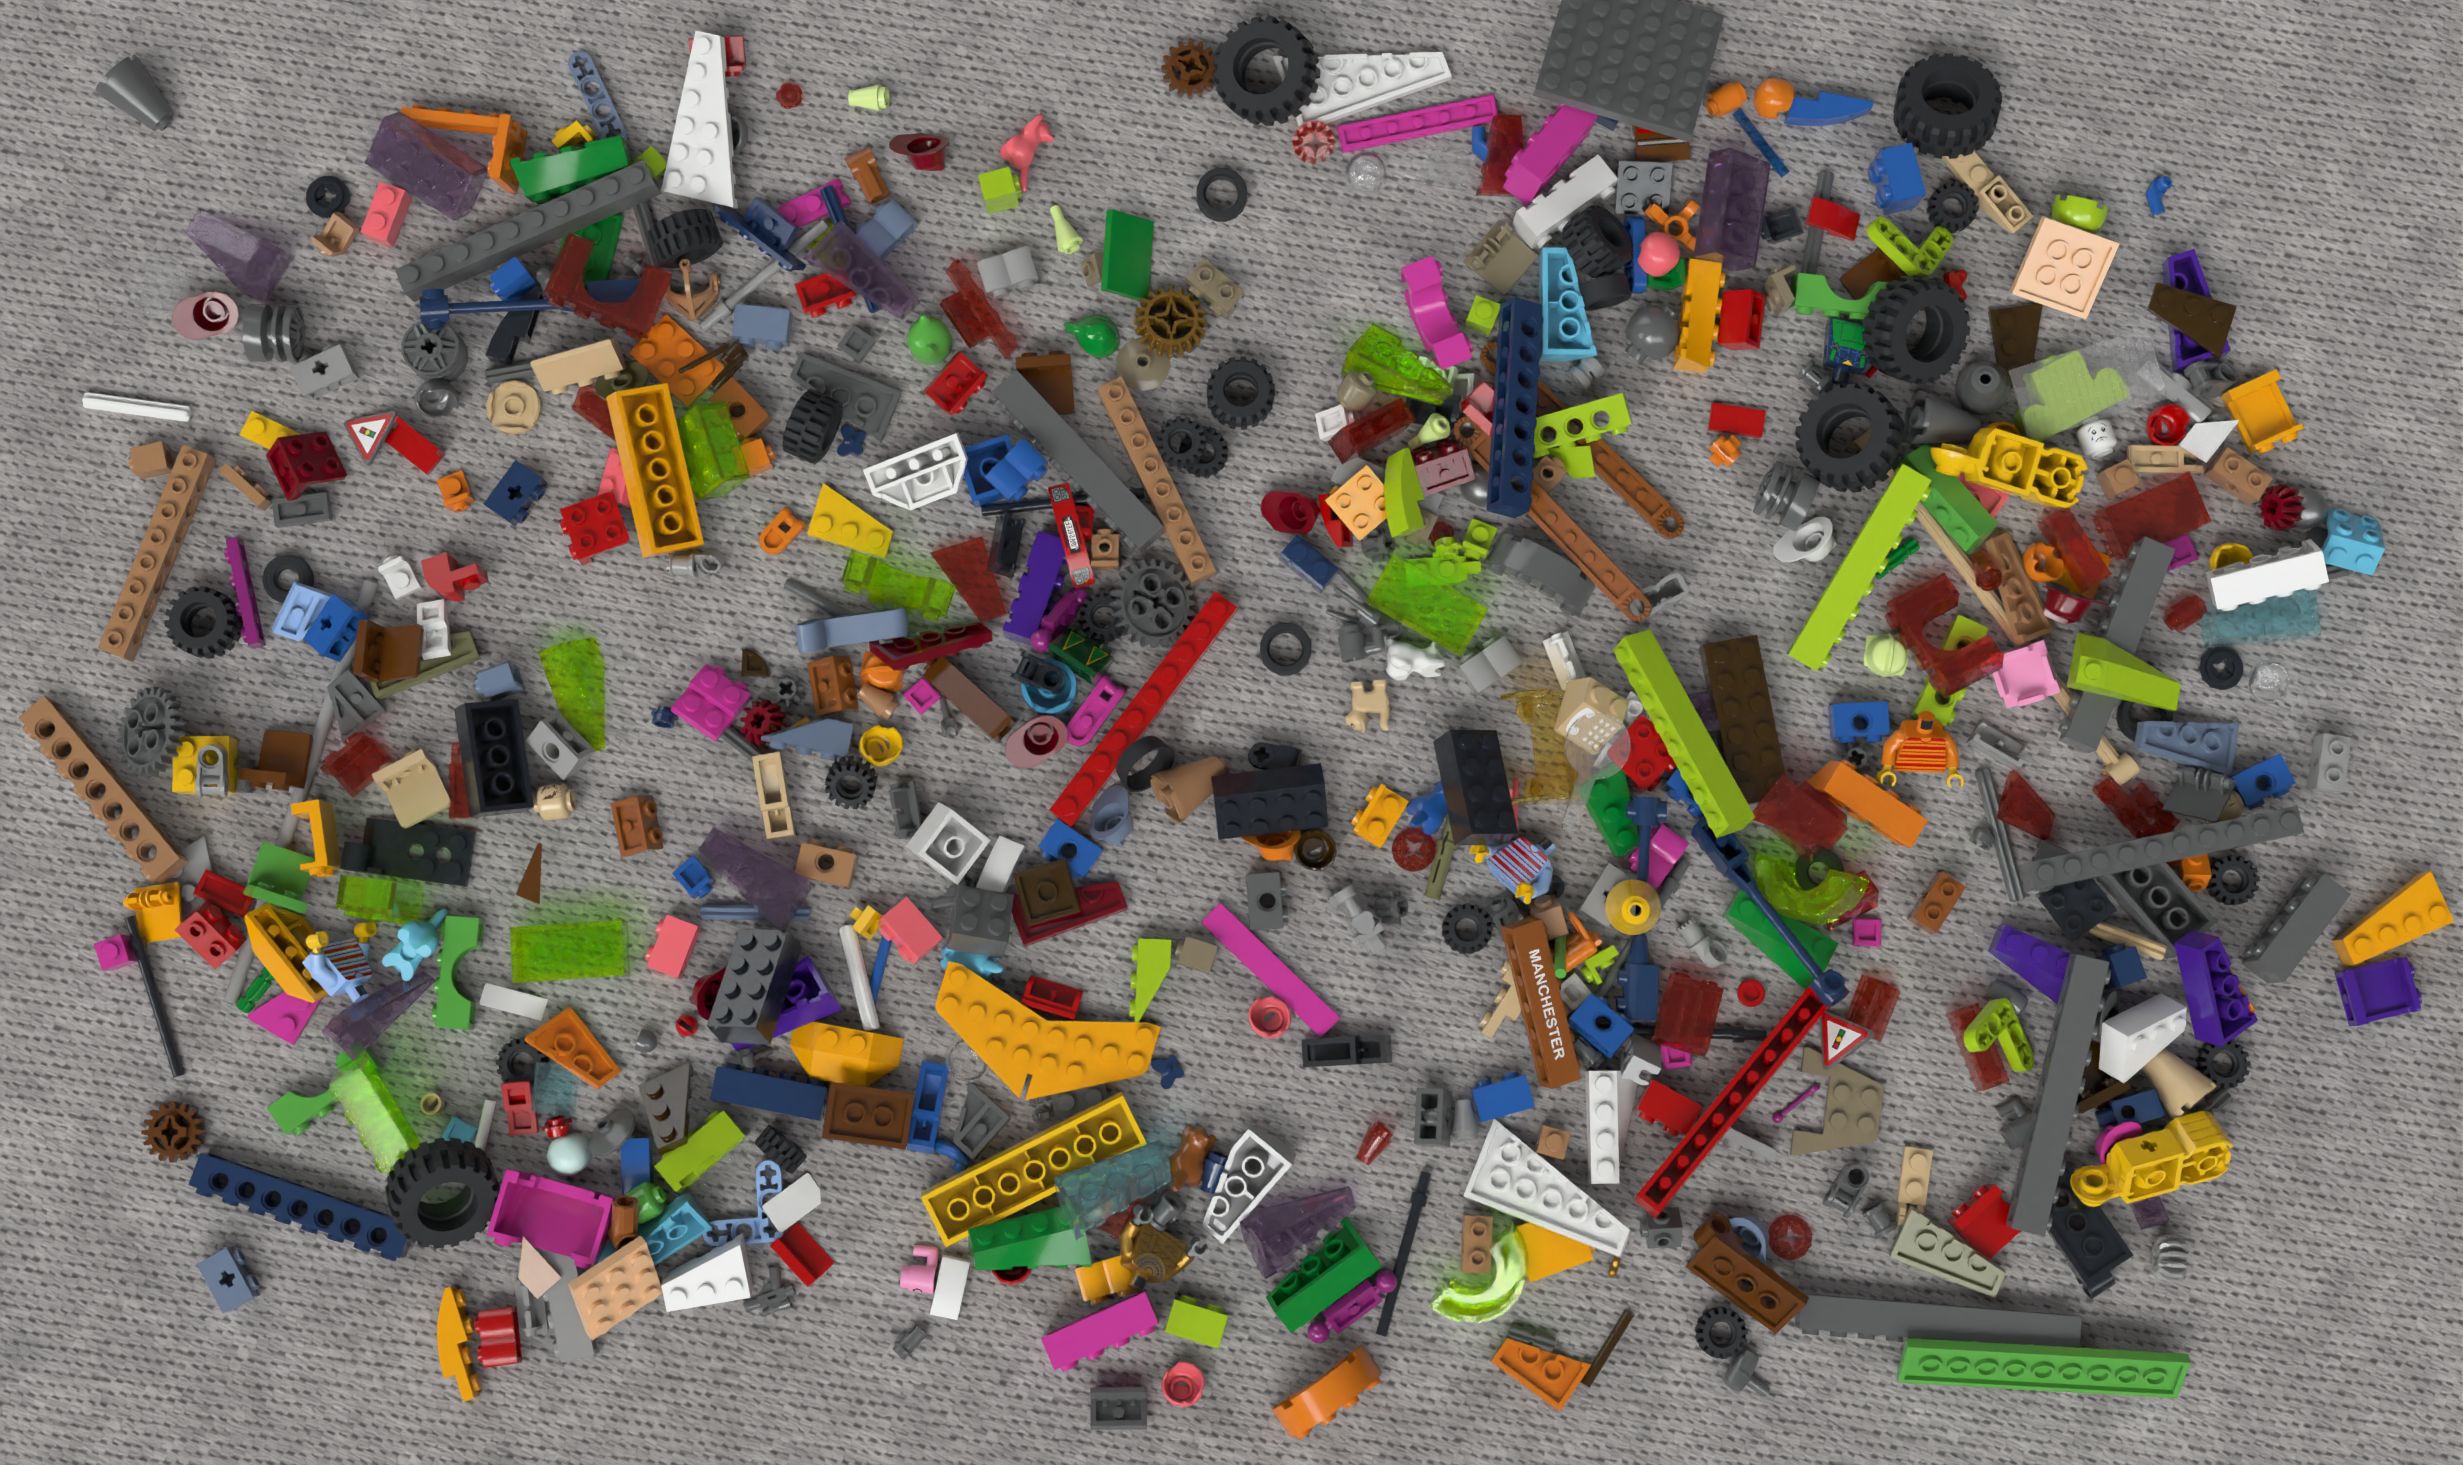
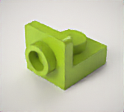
M1472 518L1462 542V548H1460V550L1465 551L1464 556L1475 561H1479L1480 558L1485 559L1497 528Z
M1614 945L1604 948L1582 962L1584 967L1581 968V972L1588 983L1592 981L1594 985L1603 983L1595 967L1598 966L1602 970L1615 963L1613 957L1619 955Z

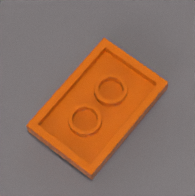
M667 314L629 352L661 384L668 383L669 391L688 408L709 388L710 383L724 369V366L713 357L684 373H679L678 370L681 367L708 354V352Z

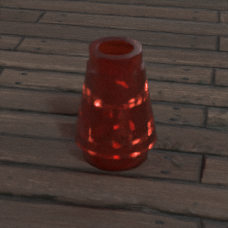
M1980 550L1975 552L1971 556L1976 585L1984 591H1992L1998 588L2002 583V572L1987 555L1986 551Z
M1375 1122L1372 1127H1368L1356 1157L1363 1163L1370 1165L1392 1142L1390 1139L1393 1133Z

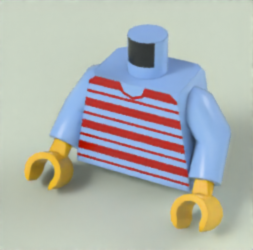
M1525 837L1505 842L1502 845H1471L1469 854H1476L1475 862L1482 863L1484 858L1488 859L1486 862L1490 872L1514 893L1516 898H1519L1526 905L1530 904L1532 898L1543 895L1549 890L1553 868L1547 856L1556 847L1547 837H1543L1535 846Z
M374 922L358 923L354 927V934L359 938V942L352 938L329 943V936L325 931L316 932L307 937L306 944L313 951L310 952V955L302 963L311 973L312 978L330 996L347 993L354 1004H358L368 997L369 994L363 987L372 976V970L369 966L370 943L367 941L368 937L376 934V924Z

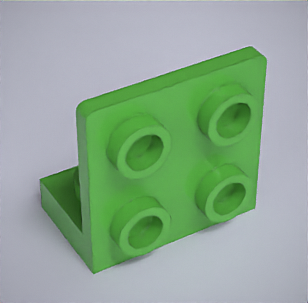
M262 842L243 894L305 914L308 903L301 900L310 874L300 870V864L314 862L315 858Z

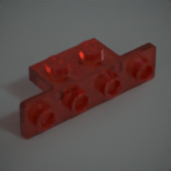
M959 259L954 260L946 274L959 292L943 299L939 305L969 349L991 338L1005 359L1011 357L1018 347L1013 334L1004 326L998 312L991 307L983 290L972 279L968 268L963 266Z
M2108 776L2092 789L2094 794L2135 838L2169 833L2180 823L2172 812L2163 811L2164 804L2143 782L2137 784L2127 794L2111 776ZM2183 859L2167 862V864L2172 868L2183 861Z

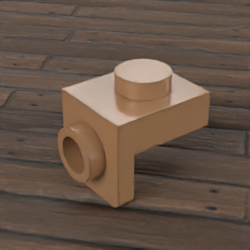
M334 212L320 235L313 236L311 242L317 246L319 252L326 256L343 255L360 228L340 212Z

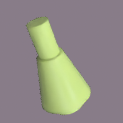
M1052 206L1050 212L1055 221L1058 251L1065 252L1066 254L1074 253L1079 250L1083 239L1067 219L1064 218L1060 206Z
M1432 414L1418 435L1408 442L1409 448L1414 449L1423 444L1448 437L1450 434L1448 420L1440 414Z

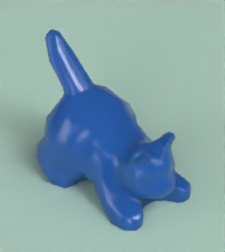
M1441 780L1428 795L1412 799L1406 807L1408 815L1414 816L1409 823L1410 827L1421 825L1424 834L1432 835L1436 833L1448 814Z

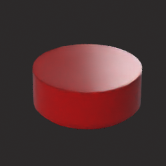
M1749 979L1740 983L1736 994L1742 1005L1755 1007L1763 1002L1765 989L1759 981Z

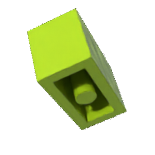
M1010 167L978 174L988 214L1019 207L1018 198L1022 197L1017 174L1011 175Z
M1181 1295L1180 1299L1174 1298L1165 1332L1219 1349L1228 1314L1223 1313L1224 1307L1208 1303L1207 1308L1196 1305L1197 1299L1186 1295Z

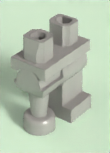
M1352 884L1327 899L1332 908L1338 905L1341 906L1349 919L1350 930L1358 935L1354 937L1357 945L1363 943L1370 955L1387 946L1379 933L1384 930L1380 922L1375 924L1374 915L1368 911Z

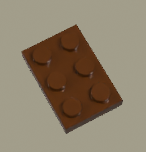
M830 1082L821 1138L906 1150L915 1094Z

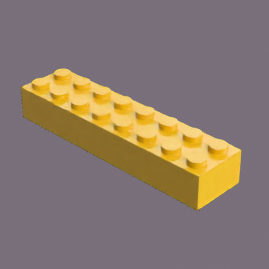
M1121 1091L922 1191L921 1199L945 1247L967 1237L968 1229L995 1223L1148 1146Z

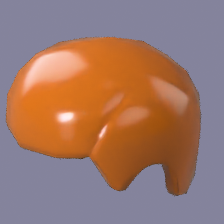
M1767 78L1754 93L1753 103L1758 115L1763 118L1777 119L1778 112L1788 111L1794 98V87L1790 81L1779 78Z
M2039 541L2027 547L2023 554L2022 563L2026 574L2031 580L2037 583H2044L2061 578L2064 573V561L2062 558L2054 556V546ZM2041 560L2045 561L2044 569H2041Z

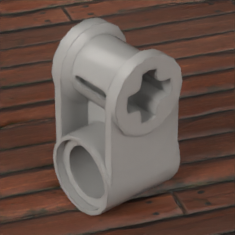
M219 744L204 746L198 752L195 782L197 797H202L206 794L221 795L222 798H226L228 795V754L226 749ZM210 749L215 750L219 755V760L215 765L210 764L206 759V754ZM207 784H217V786H208Z

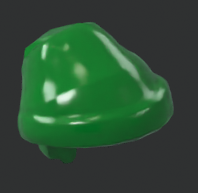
M1090 315L1079 322L1064 323L1066 332L1075 335L1082 349L1092 357H1109L1116 352L1120 344V334L1117 326L1111 319L1103 315Z

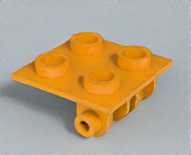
M1367 464L1341 487H1333L1329 492L1331 495L1325 499L1327 504L1359 541L1387 518L1384 484Z
M179 882L134 888V893L128 894L123 899V904L126 908L136 910V918L141 935L145 936L147 942L182 938L175 931L182 922Z

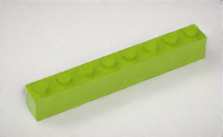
M1900 463L1787 652L1789 656L1815 671H1818L1819 667H1826L1832 656L1829 653L1834 643L1838 645L1846 633V630L1843 629L1848 619L1853 621L1861 607L1857 604L1861 597H1867L1873 589L1875 583L1872 582V579L1876 572L1881 574L1888 564L1889 559L1886 558L1891 548L1895 550L1903 539L1904 535L1900 534L1905 524L1910 526L1918 513L1914 509L1920 500L1924 502L1932 490V487L1929 486L1932 481L1931 479Z
M1651 629L1625 636L1613 649L1616 659L1624 669L1631 686L1634 687L1641 700L1643 708L1650 716L1655 730L1661 736L1669 755L1673 758L1680 771L1681 777L1687 783L1695 802L1703 812L1708 826L1712 829L1716 838L1742 830L1755 816Z

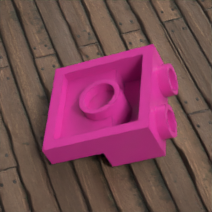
M705 664L690 681L687 690L672 705L671 712L716 742L746 708L751 694L748 693L749 690L744 683L740 681L734 683L726 678V673L721 667L717 665L711 667Z

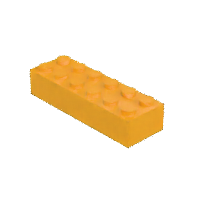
M668 383L616 391L606 397L642 558L693 549L704 545Z

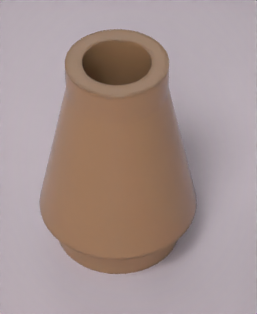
M868 683L864 684L857 695L879 718L883 717L886 720L889 719L899 704V701L895 699V695L875 688Z

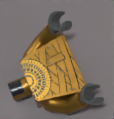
M1141 1204L1134 1206L1133 1214L1135 1217L1130 1218L1119 1235L1120 1255L1122 1256L1120 1264L1132 1272L1127 1286L1137 1292H1143L1147 1282L1158 1283L1168 1281L1184 1270L1194 1260V1255L1202 1257L1208 1252L1207 1244H1204L1200 1249H1195V1246L1201 1241L1199 1237H1193L1190 1241V1249H1185L1187 1244L1165 1231L1156 1229L1150 1224V1221L1153 1219V1212L1150 1208L1143 1215H1140L1144 1209Z

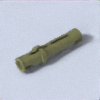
M1446 816L1441 839H1437L1436 842L1438 849L1425 893L1423 894V896L1436 900H1441L1440 897L1454 851L1458 849V845H1454L1448 816Z

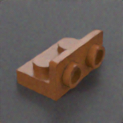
M830 656L807 663L816 717H823L842 711L858 710L853 666L849 656Z
M652 795L634 796L610 803L621 857L663 849V834L659 828L657 805Z

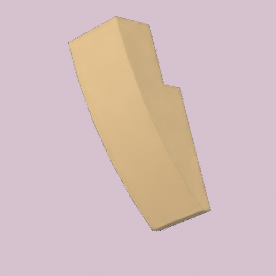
M780 752L752 756L767 840L796 836L791 800Z

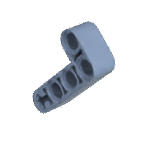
M906 607L818 618L795 625L799 653L817 651L831 646L910 635Z

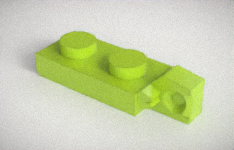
M1457 555L1450 560H1442L1440 557L1405 559L1407 587L1459 584L1468 581V575L1482 572L1481 561L1466 562V556L1459 557Z

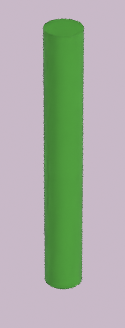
M1566 935L1555 938V975L1558 978L1566 976Z

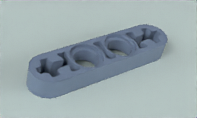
M578 51L573 53L568 60L569 69L602 138L605 139L611 136V132L606 124L612 123L616 132H622L619 135L627 141V131L592 58L586 52ZM578 59H582L583 62L588 61L585 63V68L589 75L584 77L579 67L574 68L578 65ZM591 82H596L600 85L598 93L594 95H589L585 91L587 84ZM605 105L611 108V113L607 118L597 117L596 113L599 107Z

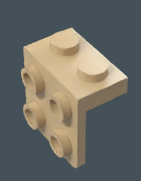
M423 749L410 751L404 755V758L394 763H387L381 766L379 771L372 774L375 783L385 791L398 822L403 828H409L448 808L452 803L433 759Z

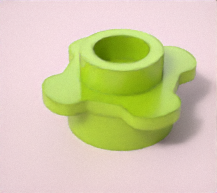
M1454 537L1440 538L1434 543L1436 551L1432 553V556L1440 557L1442 560L1453 559L1459 554L1458 549L1462 548V545L1456 542Z

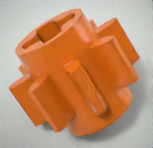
M1722 434L1708 448L1713 453L1709 459L1717 467L1723 463L1728 468L1742 454L1737 449L1742 443L1733 434L1728 439Z

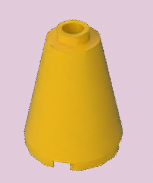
M1630 879L1618 883L1611 889L1606 898L1605 912L1610 924L1615 929L1624 934L1638 935L1647 932L1656 924L1661 913V902L1655 889L1648 883ZM1633 905L1641 907L1640 912L1636 915L1630 912Z

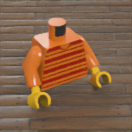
M1922 711L1918 715V720L1903 721L1899 730H1895L1884 741L1881 759L1883 769L1876 775L1879 784L1883 785V778L1889 775V786L1893 787L1895 785L1896 776L1891 772V769L1893 771L1945 773L1946 768H1949V773L1945 778L1949 788H1951L1950 780L1953 777H1959V786H1963V777L1957 771V767H1960L1958 746L1951 734L1943 730L1942 723L1935 721L1933 713Z

